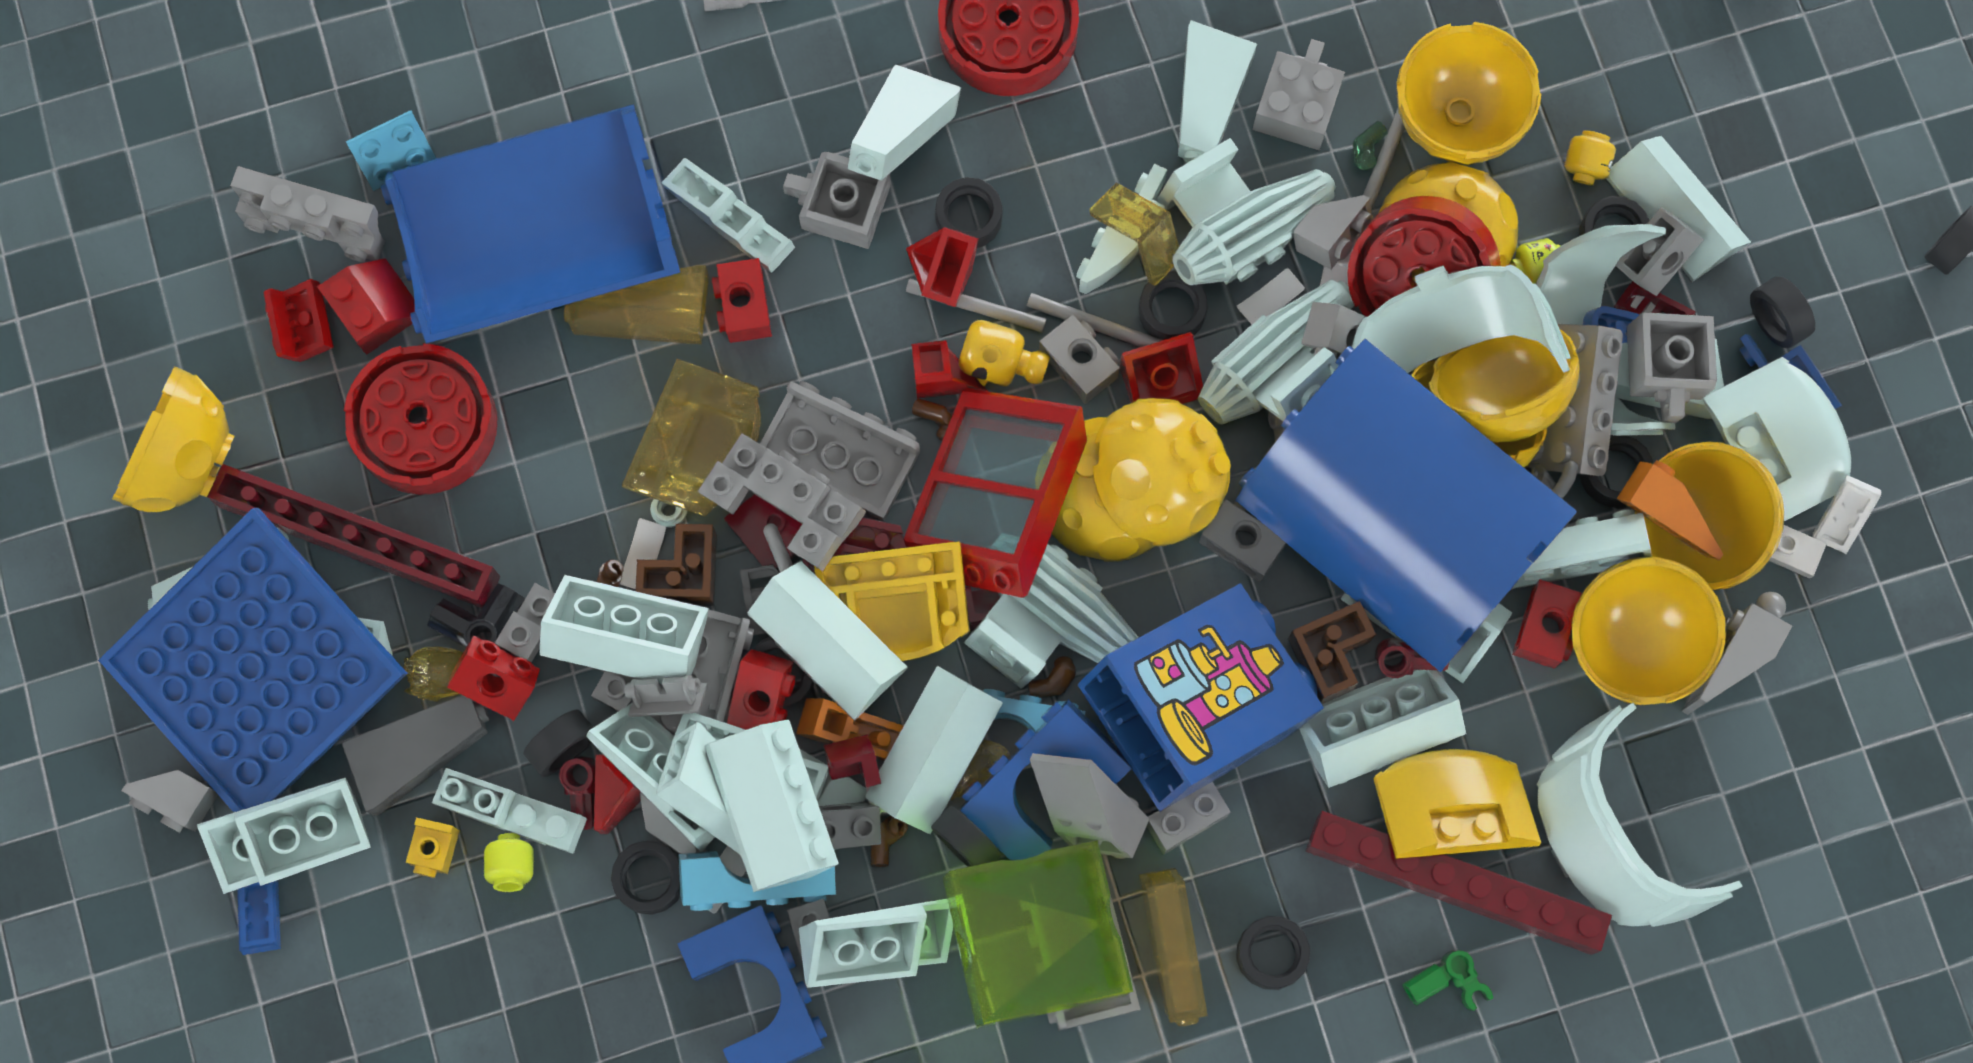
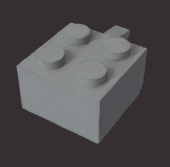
M1311 39L1305 57L1293 56L1277 51L1252 130L1320 151L1345 74L1344 71L1328 67L1327 64L1319 62L1324 42Z
M822 152L814 174L808 173L806 178L787 174L783 185L784 193L799 198L798 204L803 206L799 215L801 229L869 249L891 186L890 173L880 181L849 170V158L830 152Z
M1642 312L1627 326L1630 396L1654 397L1655 401L1660 402L1662 422H1679L1680 419L1685 417V403H1688L1690 399L1701 400L1712 392L1716 386L1714 316Z

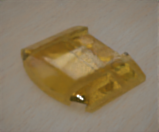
M677 359L622 483V488L705 517L718 504L701 495L698 490L717 461L723 463L742 433L758 442L761 427V413L757 397H760L758 387Z

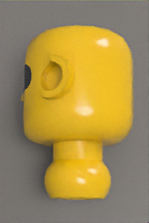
M977 320L969 327L958 365L965 374L977 378L983 386L990 382L1007 387L1012 383L1015 374L1023 376L1031 384H1041L1050 357L1043 351L1030 352L1024 350L1025 340L1018 331L989 321Z

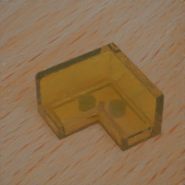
M1116 182L1089 209L1090 215L1137 242L1148 282L1155 286L1174 268L1173 255L1179 248L1171 214L1164 208Z

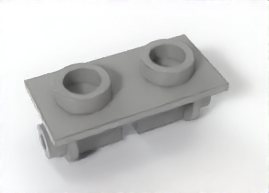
M691 675L664 678L663 686L659 685L657 678L633 679L631 683H626L625 685L626 697L633 700L628 713L629 717L699 713L708 687L707 683L700 684L699 679H693Z

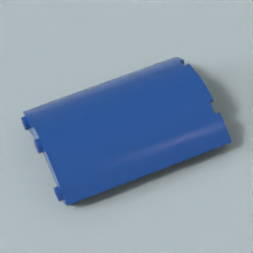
M634 104L386 173V184L381 185V189L387 206L393 205L407 259L402 261L403 269L407 280L412 281L415 312L410 314L416 334L423 333L426 344L680 273L653 169L646 170L643 160H647L649 157Z
M1364 339L1355 349L1348 346L1335 362L1339 367L1324 382L1299 412L1294 409L1281 424L1285 431L1257 468L1254 469L1252 467L1239 481L1238 484L1242 487V490L1235 501L1356 602L1360 601L1364 609L1441 672L1577 511L1367 339Z

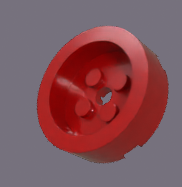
M1077 0L939 1V40L943 55L957 76L970 86L985 93L999 96H1018L1037 91L1050 84L1064 71L1076 48L1079 24ZM1005 10H1012L1018 15V19L1010 23V26H1007L1006 23L999 19L1000 13Z
M1416 196L1402 199L1382 210L1370 222L1353 247L1347 272L1352 301L1355 307L1358 306L1362 314L1368 317L1389 299L1418 286L1412 278V271L1423 267L1425 271H1430L1444 265L1448 274L1479 266L1501 267L1496 242L1483 221L1468 208L1457 202L1435 196Z
M423 343V345L403 348L398 346L378 355L356 376L348 391L344 405L345 433L350 447L357 458L379 481L395 490L409 494L425 495L440 493L465 482L486 461L496 438L497 411L494 399L477 370L464 357L439 345ZM416 407L426 408L428 412L427 420L418 424L410 423L409 414L411 410Z

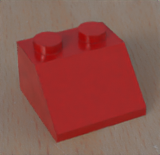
M386 258L347 266L317 286L366 355L412 325L410 314L415 312V299Z

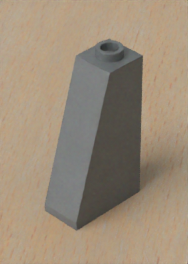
M461 695L343 741L342 745L365 811L372 816L382 814L488 733L485 722L490 721L486 707Z

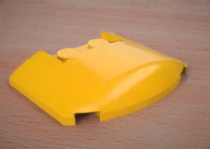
M959 541L834 556L823 571L815 567V575L901 661L913 660L946 648L958 637H963L970 631Z
M1435 750L1401 759L1393 763L1384 772L1380 771L1374 777V783L1396 859L1539 846L1541 843L1517 764L1509 760L1507 761L1496 755L1475 750Z

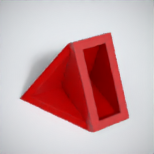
M943 227L907 247L906 251L922 293L921 296L956 307L972 273L979 238Z
M947 340L911 344L917 399L961 394L966 388L988 391L977 378L965 374L958 365L959 358L948 348Z
M603 754L595 755L594 830L599 834H609L641 801V792Z

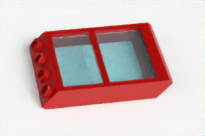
M970 388L964 389L903 538L906 548L959 541L964 583L966 586L1020 598L1027 596L1087 443L1082 407Z

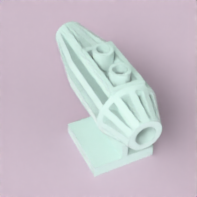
M1231 138L1173 171L1156 201L1165 205L1164 212L1177 205L1193 227L1173 255V264L1178 275L1188 285L1222 281L1227 285L1237 278L1240 282L1248 279L1258 270L1256 266L1265 261L1268 265L1276 262L1286 253L1284 247L1294 238L1293 231L1314 205L1328 203L1334 199L1336 186L1332 177L1326 172L1323 173L1315 169L1250 191L1230 163L1238 151Z
M1329 280L1267 317L1262 315L1228 347L1222 350L1211 361L1213 367L1198 397V401L1205 412L1219 424H1225L1259 412L1263 407L1282 421L1294 409L1300 412L1324 382L1339 367L1335 363L1334 353L1325 347L1314 356V349L1301 344L1312 303L1338 304L1352 309L1354 303L1349 292V286L1346 283Z
M1004 533L991 549L1014 554L1020 538ZM1047 544L1028 595L1020 598L998 593L1000 599L964 642L1021 689L1040 673L1046 665L1045 661L1058 644L1099 663L1107 654L1139 638L1101 593L1103 588L1096 583L1097 578L1087 569L1077 568L1068 560V555L1056 545Z

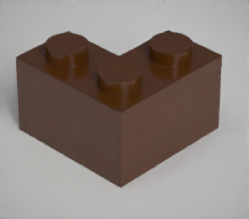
M676 524L674 560L637 559L635 591L696 606H714L717 534L713 524Z
M1360 601L1292 630L1288 637L1298 662L1310 671L1316 682L1317 698L1321 704L1353 691L1358 684L1345 654L1369 644L1376 635Z

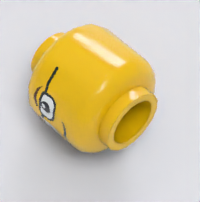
M1584 130L1582 135L1574 136L1571 139L1564 166L1568 172L1574 174L1573 181L1585 185H1594L1595 180L1608 178L1616 148L1610 143L1609 136Z

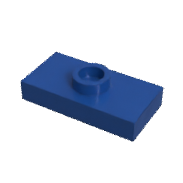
M278 880L262 886L257 882L237 889L239 951L242 955L281 949Z

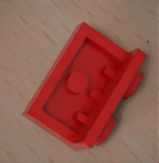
M309 279L285 291L269 288L263 292L266 303L265 311L269 317L273 337L272 344L278 357L302 362L334 348L323 295L317 287L320 285V281Z

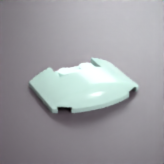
M1781 357L1708 394L1702 400L1725 443L1745 450L1764 464L1773 475L1783 498L1784 521L1835 496L1846 475L1850 476L1851 454L1843 425L1830 400L1812 378Z

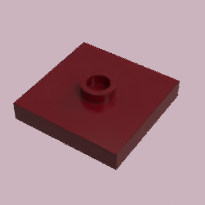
M755 494L741 504L734 514L730 513L724 518L728 526L761 566L774 564L777 569L779 568L763 532L764 527L767 524H775L787 549L802 526L800 522ZM787 549L790 559L794 558L796 554Z

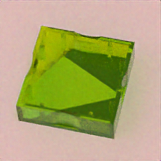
M1098 840L1044 851L1039 855L1023 860H1000L951 870L943 877L976 1029L1121 998L1134 992L1121 937L1117 932L1111 914L1110 890Z

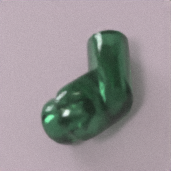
M1376 121L1353 140V162L1361 170L1372 169L1378 162V157H1375L1374 145L1388 134L1386 127L1380 121Z

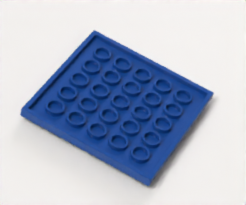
M252 508L98 660L233 812L278 799L408 674L259 508Z

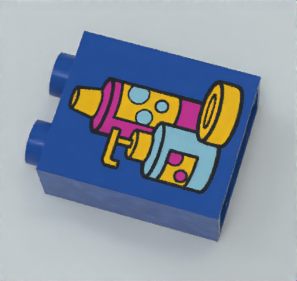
M1241 583L1107 654L1077 684L1160 812L1288 738L1324 709L1317 698V686L1312 674L1302 664L1293 662L1275 635L1276 627L1271 613L1262 603L1252 600Z

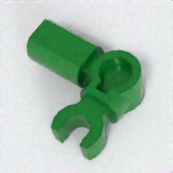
M1459 950L1447 952L1443 956L1440 966L1433 964L1402 984L1410 1000L1416 1006L1448 987L1450 979L1456 988L1460 987L1462 989V1003L1470 1011L1477 1009L1472 1000V995L1475 991H1480L1485 1000L1493 999L1491 989L1477 980L1478 973L1474 968L1472 957L1467 952Z

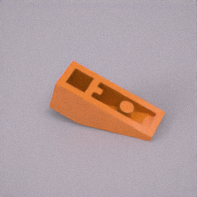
M1658 460L1654 464L1640 461L1617 497V500L1637 513H1643L1645 518L1705 557L1720 560L1723 553L1684 483L1673 477L1676 471Z
M806 698L796 734L824 744L867 734L875 751L876 758L885 761L904 726L865 712L854 721L836 702L824 698Z

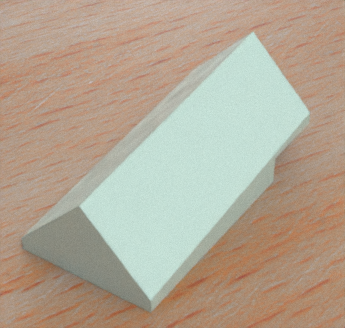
M1662 136L1641 141L1611 167L1610 174L1606 178L1620 197H1626L1637 202L1646 211L1649 220L1662 207L1679 218L1704 239L1681 266L1692 282L1751 243Z
M802 561L772 577L747 612L774 639L775 644L854 721L908 669Z
M937 666L879 770L881 784L871 786L865 798L894 818L931 834V826L943 813L1003 702Z
M632 703L589 730L586 737L702 852L715 836L655 795L674 735L651 716L629 717L628 713Z
M346 778L197 824L223 894L257 882L262 886L371 847L358 801Z
M954 897L817 920L800 927L799 936L807 988L916 976L919 965L947 963L958 904L957 899Z

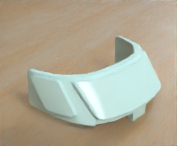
M1652 224L1604 226L1574 238L1551 252L1543 260L1544 267L1536 285L1547 299L1557 324L1583 325L1586 313L1601 307L1605 281L1619 259L1631 249L1651 239L1665 235L1666 228L1653 226ZM1615 397L1611 435H1663V430L1675 429V423L1657 421L1628 410L1620 399Z
M1443 265L1416 275L1415 280L1418 286L1389 299L1370 316L1362 319L1352 348L1355 349L1364 339H1367L1409 373L1423 363L1489 339L1515 335L1539 341L1552 353L1563 373L1570 370L1566 359L1571 357L1547 299L1535 283L1532 284L1530 279L1513 265L1505 267L1479 266L1451 274L1447 273Z
M1631 703L1623 709L1619 705L1585 725L1553 754V759L1546 766L1537 783L1539 788L1538 808L1548 841L1553 848L1551 853L1565 877L1571 879L1574 886L1597 910L1611 914V919L1616 921L1618 925H1651L1655 927L1694 917L1732 898L1731 892L1741 888L1742 884L1740 881H1736L1724 886L1705 889H1686L1658 877L1640 858L1606 800L1599 778L1602 749L1609 735L1625 717L1637 709L1635 704Z

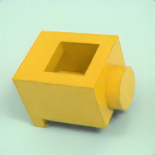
M416 817L414 824L416 827L406 863L414 866L413 873L435 878L437 872L448 874L460 830L451 825ZM433 842L435 845L433 853L425 855L423 853L425 844Z

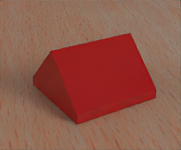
M1191 332L1121 354L1120 372L1131 403L1136 402L1138 399L1155 398L1176 400L1180 404H1184L1198 399L1203 388V382L1194 338Z

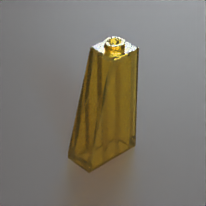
M695 265L680 268V273L566 304L564 320L569 323L574 335L702 345L709 285L706 265Z
M1176 868L1139 874L1166 1016L1170 1023L1176 1022L1178 1026L1196 1024L1199 1022L1200 1017L1208 1016L1185 881Z

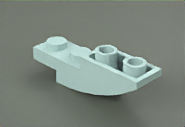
M1154 164L1149 175L1143 172L1135 188V192L1139 195L1134 205L1131 203L1126 205L1120 222L1110 219L1106 229L1101 227L1098 229L1091 246L1096 249L1090 260L1087 258L1083 259L1076 275L1080 279L1079 292L1087 294L1102 286L1128 266L1143 250L1163 219L1165 205L1156 202V199L1165 183L1167 169Z
M448 768L444 771L432 801L433 804L572 854L575 851L587 820L582 815L517 794L512 790Z

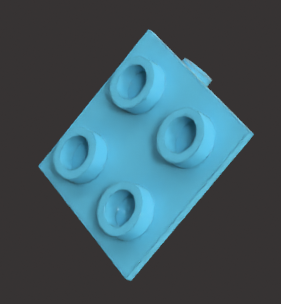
M411 110L346 141L373 191L386 184L385 177L387 172L436 159Z

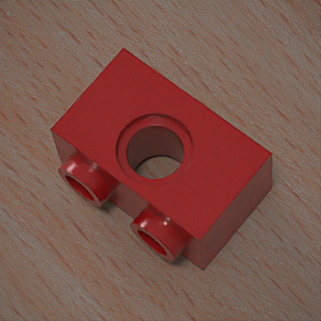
M755 258L716 264L718 277H712V285L715 299H722L723 310L717 311L720 333L726 332L730 343L772 337L760 259ZM738 296L750 298L748 304L743 307L732 305L733 300Z
M1539 579L1532 587L1512 655L1553 669L1562 660L1568 661L1573 649L1572 639H1569L1572 630L1573 614L1582 593ZM1543 618L1554 619L1559 627L1558 633H1550L1545 630L1542 623Z
M473 635L454 667L447 688L514 721L532 693L540 669L527 659L516 657L500 649L495 643L482 640ZM491 673L497 674V675H499L500 677H495V676L491 675Z
M751 649L740 661L727 724L748 730L759 725L786 720L788 710L783 709L785 697H790L796 680V676L791 675L793 661ZM756 690L765 692L770 702L762 701L758 697Z

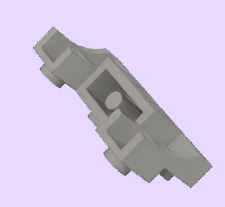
M237 167L230 186L239 196L235 212L249 230L257 233H264L265 230L278 233L279 229L283 231L291 229L302 232L305 236L314 240L322 241L326 239L337 242L345 252L344 255L352 260L365 262L366 259L373 261L379 259L385 241L379 232L378 210L374 205L243 167Z
M742 433L723 463L717 461L698 492L731 514H734L750 490L802 524L787 549L823 571L841 543L857 527L866 511L831 489L827 485L830 479L819 471L811 468L809 473L797 467L800 460L782 449L779 454H776Z
M534 583L518 612L513 611L495 644L500 649L507 650L532 663L540 649L541 620L555 593ZM600 670L604 674L591 696L599 703L602 702L619 712L633 702L632 698H627L625 695L626 683H631L633 679L639 678Z

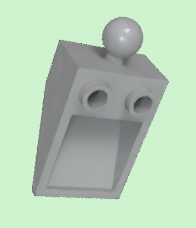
M1765 592L1758 597L1756 604L1752 603L1743 611L1737 609L1731 618L1727 617L1725 619L1726 639L1722 657L1708 680L1690 694L1682 709L1683 713L1689 715L1777 656L1792 628V625L1780 619L1786 611V602L1780 594Z
M1033 753L1030 762L1054 831L1074 850L1112 855L1118 859L1133 858L1149 821V818L1138 807V802L1128 797L1092 760Z

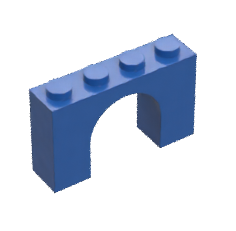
M1069 699L1062 706L1055 702L1041 717L1045 723L1036 732L1029 728L1015 742L1019 749L1009 759L1003 754L988 769L992 776L983 785L976 781L962 795L966 802L962 805L960 811L1016 866L1038 862L1052 848L1053 840L1022 810L1016 796L1017 777L1031 763L1030 758L1033 753L1092 760L1115 784L1132 769L1121 751Z
M761 905L677 943L690 975L695 981L740 962L760 964L768 968L778 981L781 1002L776 1017L761 1032L724 1048L723 1052L728 1063H793L825 1048L821 1039L827 1037V1033L819 1015L812 1018L806 1006L807 1003L812 1002L803 980L796 983L791 969L797 966L788 945L781 948L775 935L782 932L773 911L766 913Z

